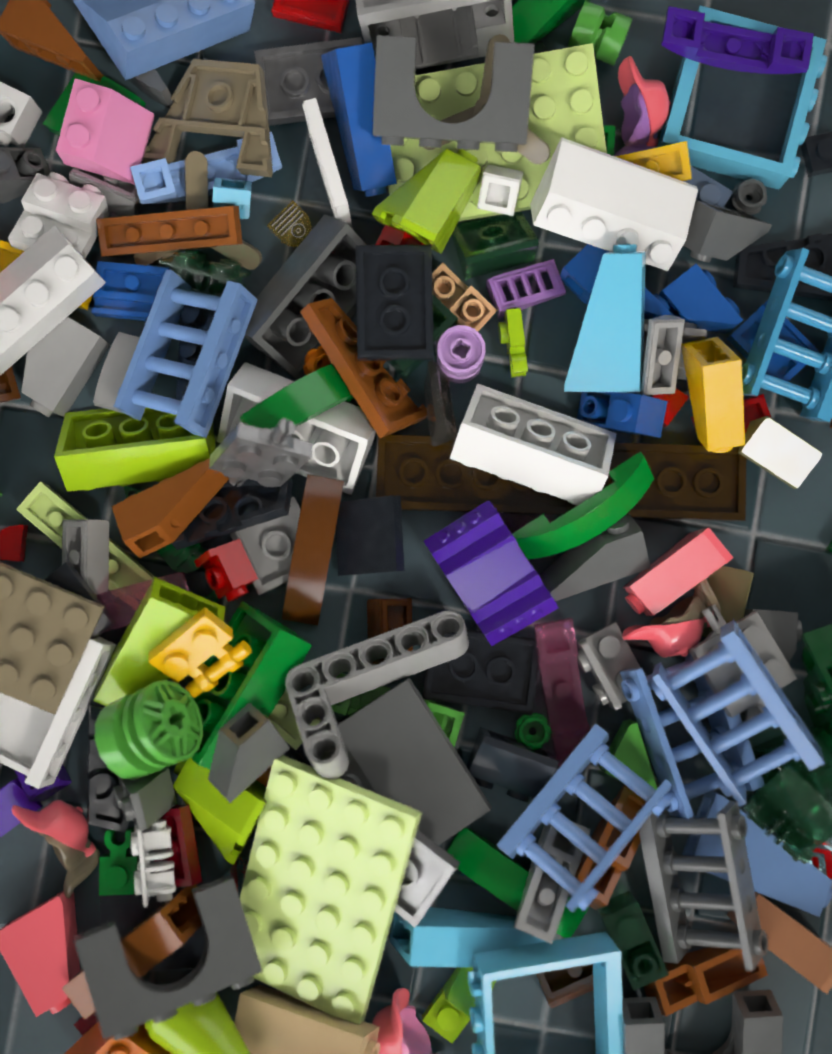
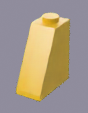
M719 337L682 343V355L698 440L708 452L712 451L715 453L728 452L733 447L745 445L741 359Z

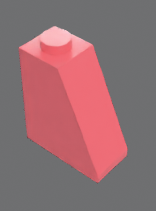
M709 527L690 532L650 565V569L642 571L623 587L629 594L625 599L637 614L640 615L644 612L646 616H654L734 557Z
M64 891L0 929V952L36 1017L49 1009L52 1014H55L71 1004L62 987L80 972V960L74 942V936L77 935L74 892L70 898H67Z

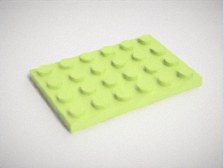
M593 43L534 54L528 128L549 145L550 156L546 162L534 164L518 151H494L495 144L480 143L479 150H464L478 159L476 164L480 165L482 176L459 221L500 215V213L477 209L483 172L487 165H495L523 172L515 212L531 209L530 203L561 137L607 154ZM485 63L416 75L415 91L422 108L431 117L441 121L475 106L476 102L480 99ZM404 139V146L390 145L397 184L388 185L389 195L446 148L457 153V142L452 141L443 145L442 148L433 150L419 147V139Z
M282 755L279 759H274L264 796V800L267 803L259 817L240 895V902L263 971L254 975V978L331 1016L360 1024L365 1020L422 812L340 778H324L318 775L313 767Z

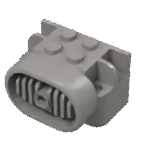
M356 0L357 14L364 44H373L375 61L377 35L416 37V70L485 57L489 40L498 34L505 35L510 40V43H514L512 0Z

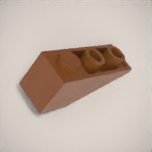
M210 458L193 465V467L170 478L163 479L158 484L111 506L123 542L139 559L173 543L229 480L222 472L209 469Z

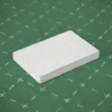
M313 98L303 101L304 104L302 106L308 132L334 218L346 222L352 228L348 202L317 99Z

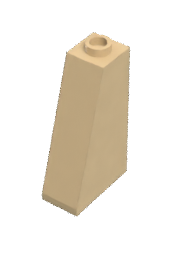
M260 984L240 993L234 1024L251 1054L380 1053V1043L377 1042L379 1026L365 1021L357 1024L331 1016L288 994Z

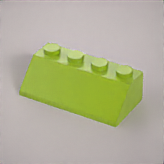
M105 408L65 413L54 458L67 492L89 491L95 488L110 486H128L135 483L152 481L160 482L193 467V465L210 458V455L216 449L213 422L207 438L194 435L176 424L174 421L177 415L150 408H145L141 421L135 420L127 414Z

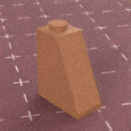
M755 892L761 930H764L768 937V950L827 994L832 988V947L765 896ZM729 911L727 916L737 925L735 911Z

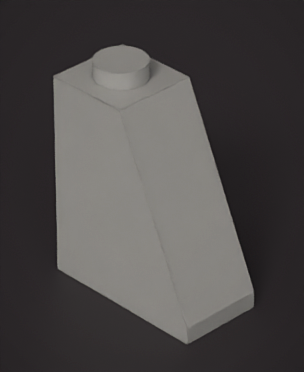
M66 317L27 352L21 393L33 399L29 406L47 417H50L52 412L64 417L110 344L101 336L73 319Z

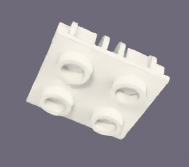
M159 819L151 825V828L140 832L134 824V832H131L132 855L140 856V862H137V871L134 872L135 894L143 895L144 907H148L150 896L157 895V901L163 902L173 899L172 892L176 891L174 869L168 870L174 867V862L160 861L151 863V860L173 856V850L166 849L172 847L171 827L167 826L166 819Z

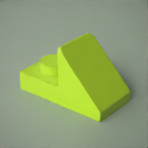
M457 967L422 1015V1021L451 1044L454 1043L470 1021V1008L475 1007V996L472 997L468 984V971H473V967ZM496 980L491 981V991L496 983Z

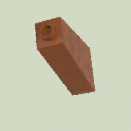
M197 885L185 886L173 896V899L165 902L120 939L126 961L137 977L143 976L182 946L202 925L191 889L196 888ZM82 969L62 989L72 1005L77 1008L84 1019H87L95 1012V1008Z

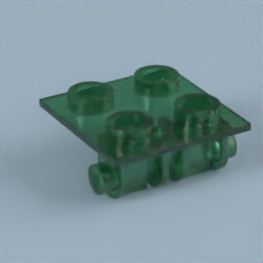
M185 249V253L174 252L173 256L161 259L159 264L174 267L173 271L187 282L191 288H198L202 292L205 291L210 277V294H215L216 290L217 293L223 292L227 281L240 283L246 288V285L241 283V279L251 275L250 271L241 269L242 264L229 259H220V263L206 259V253L191 249Z
M789 764L750 796L743 807L748 813L746 817L749 820L751 819L762 830L768 826L764 832L767 837L773 832L777 834L773 841L776 845L780 844L783 840L785 841L782 848L795 862L799 860L804 865L808 863L815 854L813 850L832 837V802Z

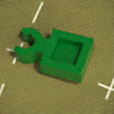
M129 827L126 830L125 842H118L116 840L115 830H106L104 842L110 850V854H103L99 857V895L135 894L134 872L137 871V862H140V856L130 854L131 832H134V827Z

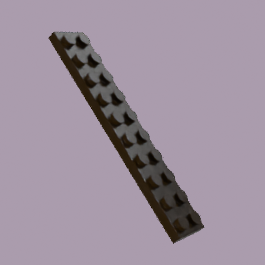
M388 435L380 439L378 436L376 497L401 496V510L470 512L489 500L498 513L564 515L578 506L561 498L537 492L525 485L501 479L489 472L475 467H468L461 462L450 459L457 437ZM615 443L609 471L641 452L654 477L646 493L626 515L630 514L632 518L746 521L747 458L738 453L740 447H733L732 450L724 453H715L712 451L708 452L701 445ZM609 474L602 490L613 483Z

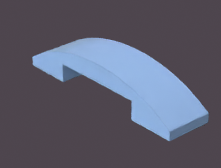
M271 131L269 133L274 173L282 168V164ZM243 139L237 140V147L205 154L208 170V196L213 195L215 178L251 182L263 178L262 176L241 174L236 168ZM166 158L130 167L140 203L158 204L184 201L185 160L167 164Z

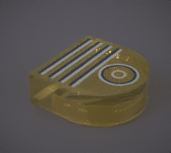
M293 200L267 225L269 230L282 243L292 247L299 246L312 230L309 216Z

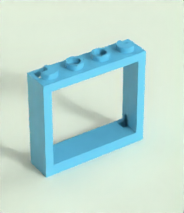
M699 6L698 12L705 13L704 21L769 34H773L778 27L704 6ZM813 37L809 69L806 73H802L779 162L680 135L699 62L683 56L670 99L669 117L663 126L658 147L688 141L691 166L745 181L756 179L767 187L779 190L789 177H795L799 168L800 157L796 156L798 146L804 143L808 134L810 124L806 123L805 120L807 112L813 109L818 97L819 90L815 89L814 86L816 78L821 77L827 63V56L823 55L827 39Z
M607 932L553 940L552 944L540 942L472 954L473 971H468V984L472 997L475 996V1007L470 1008V1021L473 1032L477 1033V1043H472V1054H495L491 981L593 964L596 1054H624L621 951Z

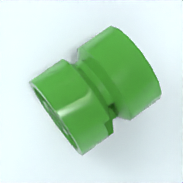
M585 0L572 31L568 47L593 43L595 58L614 66L633 18L615 11L610 15H606L604 7Z

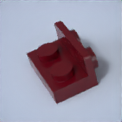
M176 804L160 818L166 819L167 826L171 827L172 847L166 849L173 850V856L156 859L154 862L173 861L174 867L168 870L174 869L176 887L193 886L202 882L190 805L178 806Z

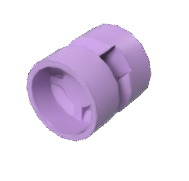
M457 325L447 329L441 335L437 345V367L443 377L454 383H466L479 374L486 353L485 342L481 334L469 326Z

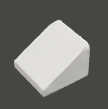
M487 165L483 172L477 209L513 216L523 172L495 165Z

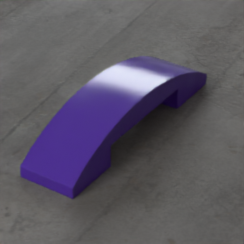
M671 6L667 9L661 45L680 56L718 68L749 73L795 74L806 73L809 69L813 33L777 27L773 34L706 22L704 21L705 13Z

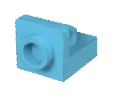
M215 178L212 201L214 202V207L239 206L240 219H248L250 217L252 182Z

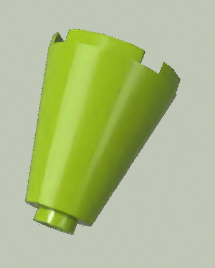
M216 992L217 997L210 1002L199 1006H194L193 1002L177 1008L178 1014L166 1021L154 1023V1020L151 1019L145 1024L150 1039L172 1054H251L218 992Z

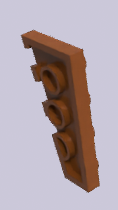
M333 298L309 303L300 311L310 331L316 336L328 355L329 361L342 377L350 394L355 398L368 418L369 424L376 431L380 439L416 424L431 414L423 404L417 407L407 393L411 389L402 379L396 382L386 371L383 364L387 361H358L357 326Z

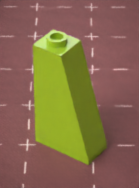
M155 577L108 662L95 691L93 702L106 707L109 703L126 695L133 694L149 684L168 680V676L148 663L149 652L204 607L224 622L225 607Z

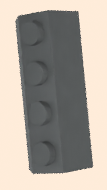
M325 214L256 297L258 301L244 336L255 348L296 380L305 375L303 366L305 365L304 358L307 352L312 348L317 349L321 345L316 336L310 331L300 311L309 303L333 298L350 319L357 311L356 245L366 244L346 222Z

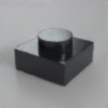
M832 132L806 137L804 143L800 146L808 177L832 172Z

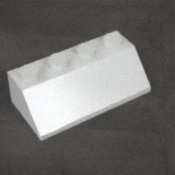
M561 137L530 203L533 225L613 252V245L637 244L636 251H646L645 264L669 271L686 241L698 188L692 184Z
M55 225L0 273V375L106 283Z
M244 362L228 383L217 442L221 443L238 423L243 424L240 420L242 414L295 381ZM344 401L297 426L295 432L290 436L313 443L312 457L296 473L305 477L309 474L344 481L342 492L352 495L376 435V431L369 424L368 418L362 409Z
M477 383L450 459L461 462L465 466L489 472L501 479L525 485L537 492L561 498L573 505H579L602 490L609 474L617 433Z

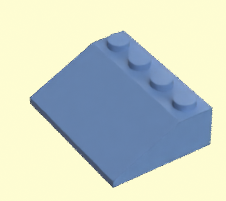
M73 0L125 81L250 31L255 7L254 0Z

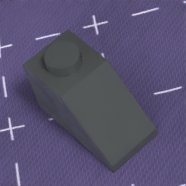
M696 200L687 238L683 246L690 249L689 256L697 260L710 263L713 257L727 261L768 233L772 225L743 212Z

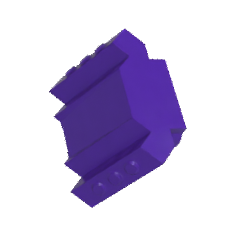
M489 500L423 541L491 646L558 609L553 596L544 586L539 574L528 562L513 534L506 527L498 511Z

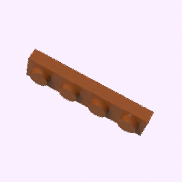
M239 206L96 219L101 256L243 244Z

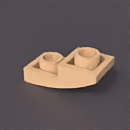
M443 262L432 273L433 307L454 325H466L478 332L498 311L472 285L468 287Z

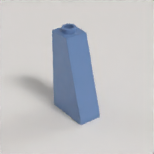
M713 790L703 795L695 818H717V814L729 801ZM740 810V815H744L747 823L745 843L754 892L820 917L822 909L828 906L832 897V880ZM689 834L682 855L725 857L721 835ZM706 872L729 881L728 873Z

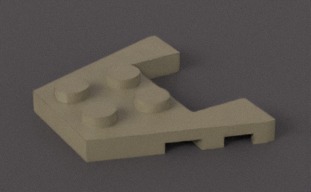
M193 59L171 97L173 101L171 108L165 118L158 119L153 128L156 133L149 146L146 147L143 162L147 163L166 158L167 164L174 163L183 131L243 137L236 166L238 171L244 175L272 178L273 168L263 69L259 64Z

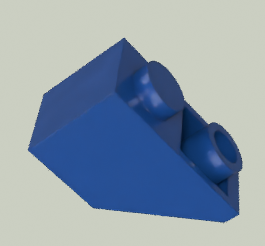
M697 263L659 293L668 303L669 311L674 316L685 319V323L696 324L697 329L728 334L743 321L735 302L721 294L716 288L717 284L711 273L701 269Z
M582 392L577 419L607 430L661 438L668 401L624 392Z

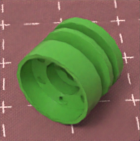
M168 680L154 682L133 694L126 695L109 703L100 711L95 724V742L100 757L115 774L121 778L131 780L145 777L165 767L191 758L199 749L203 737V720L198 705L187 690L178 683Z

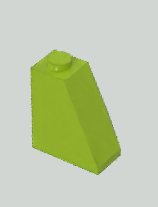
M446 148L377 205L372 212L373 217L383 225L404 231L423 244L431 245L433 251L442 254L482 176L480 165L476 164L478 159L462 149H458L457 153H454Z
M191 758L178 762L173 772L178 775L173 787L185 804L190 805V811L226 861L234 865L257 826L260 814L267 803L264 800L266 787L255 780L229 803L208 780L210 769L198 766Z

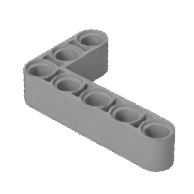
M448 610L305 662L289 671L285 679L286 689L306 755L318 775L327 779H337L346 772L349 765L348 754L332 705L462 656L468 649L469 640L464 619L459 613ZM450 632L457 633L453 637H443L445 634ZM412 646H421L419 649L415 651H408V649ZM377 659H385L384 662L380 664H372ZM342 672H349L343 678H336ZM313 685L308 691L300 692L305 686ZM324 717L321 723L313 726L310 725L314 719ZM327 751H335V754L328 760H320L321 756Z

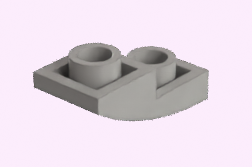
M118 332L99 376L93 400L95 406L123 413L113 406L140 337Z

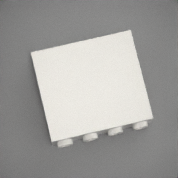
M99 636L89 640L55 715L0 693V763L27 775L25 783L37 789L54 784L88 709V703L93 698L116 644Z

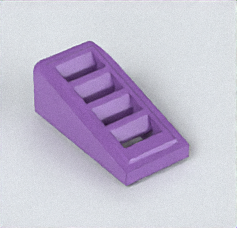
M554 259L488 278L486 281V288L492 304L498 310L496 312L498 319L504 317L507 309L521 308L523 310L566 294ZM547 271L553 289H546L541 273ZM533 276L539 289V293L535 294L528 278ZM519 281H521L526 294L522 298H520L515 285ZM505 286H508L513 300L508 302L502 289Z

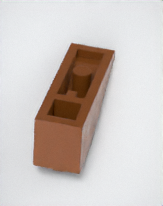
M47 0L8 1L0 17V34L14 49L99 82L101 81L102 73L52 12V6Z

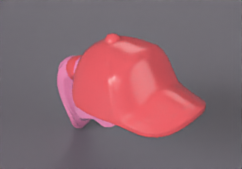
M397 989L393 993L392 1004L381 1009L372 1021L373 1025L380 1027L377 1042L380 1043L379 1054H432L429 1035L416 1017V1008L409 1005L410 994L408 989Z

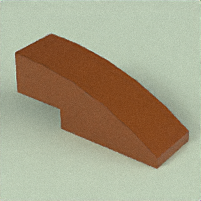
M623 785L611 804L633 821L636 817V812L647 802L626 785ZM602 817L591 838L608 852L622 833ZM639 830L594 886L599 893L589 905L593 909L597 910L607 906L621 873L629 869L641 842ZM584 852L575 875L582 883L598 865Z
M706 947L685 954L679 963L662 962L639 972L646 997L656 996L661 1013L664 1016H668L697 1001L707 1005L768 976L763 957L754 970H746L742 949Z

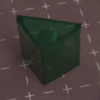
M521 211L514 212L513 216L500 214L457 224L452 232V238L465 280L534 261L539 246L536 234Z

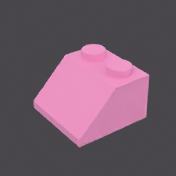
M75 78L56 152L67 166L135 185L130 167L142 164L155 117L154 113L113 89Z

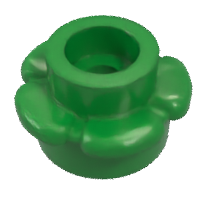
M533 713L532 715L524 714L516 722L517 730H515L514 734L517 742L533 748L532 750L542 748L545 742L549 741L551 727L547 725V719L539 713ZM530 728H535L536 733L533 735L530 734Z

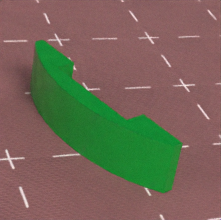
M329 364L264 399L242 414L240 420L243 424L252 427L272 429L282 419H286V423L288 420H291L296 428L344 401L349 403L355 398L350 394L347 385L336 368Z
M639 452L609 471L613 481L611 485L553 522L549 523L545 515L542 514L514 532L513 536L526 558L547 557L577 547L598 536L624 517L643 497L654 480L644 455Z
M465 827L459 831L446 850L448 854L460 862L457 869L518 911L529 869L496 849L493 843L470 828ZM571 894L568 895L566 904L571 899ZM565 906L556 934L564 938L572 937L587 913L589 906L585 911L577 907L574 912Z

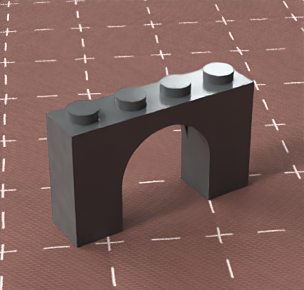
M377 35L373 136L381 137V145L404 146V139H419V147L442 148V141H456L457 149L479 150L480 143L495 144L494 151L517 152L518 145L527 144L534 44L495 42L493 47L491 89L487 103L477 115L467 121L445 123L431 117L422 108L417 99L415 91L416 37Z
M227 875L191 889L204 931V949L196 967L186 977L177 982L155 985L137 977L126 961L114 920L74 936L76 949L104 1040L112 1036L115 1041L129 1037L138 1031L137 1026L151 1019L154 1020V1023L166 1021L178 1014L177 1008L193 1002L194 1006L210 1002L217 997V991L231 986L232 989L247 986L255 980L254 975L263 972L232 877Z
M771 990L732 992L731 1032L725 1043L711 1054H782L783 1014ZM656 996L622 998L624 1054H672L665 1049V1022Z

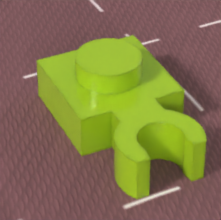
M521 308L507 309L503 318L504 321L498 322L500 344H507L511 377L526 376L528 365L524 348L525 337Z

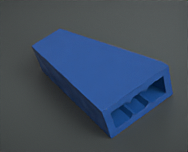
M366 43L334 49L321 55L353 189L358 191L365 190L366 197L387 193L386 186L397 184L390 145H381V137L373 136L376 66L373 44Z

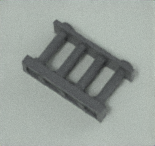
M729 801L717 814V818H671L666 810L659 817L652 813L639 829L663 962L679 963L692 945L742 949L745 969L754 970L762 957L767 954L768 937L766 932L761 930L745 843L747 823L744 815H740L738 801ZM671 834L721 835L725 857L678 855L673 849ZM678 871L728 873L732 895L685 892L680 886ZM685 908L735 911L739 933L692 929L687 924Z

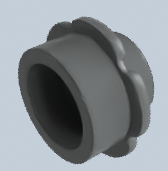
M748 179L744 182H739L732 190V195L734 196L732 205L739 212L744 211L748 215L757 214L760 212L761 206H764L767 202L766 187L759 180ZM746 195H750L752 200H747Z

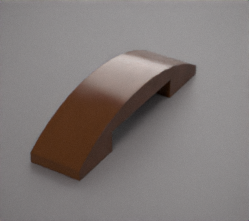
M307 474L282 620L318 626L344 484L342 480Z

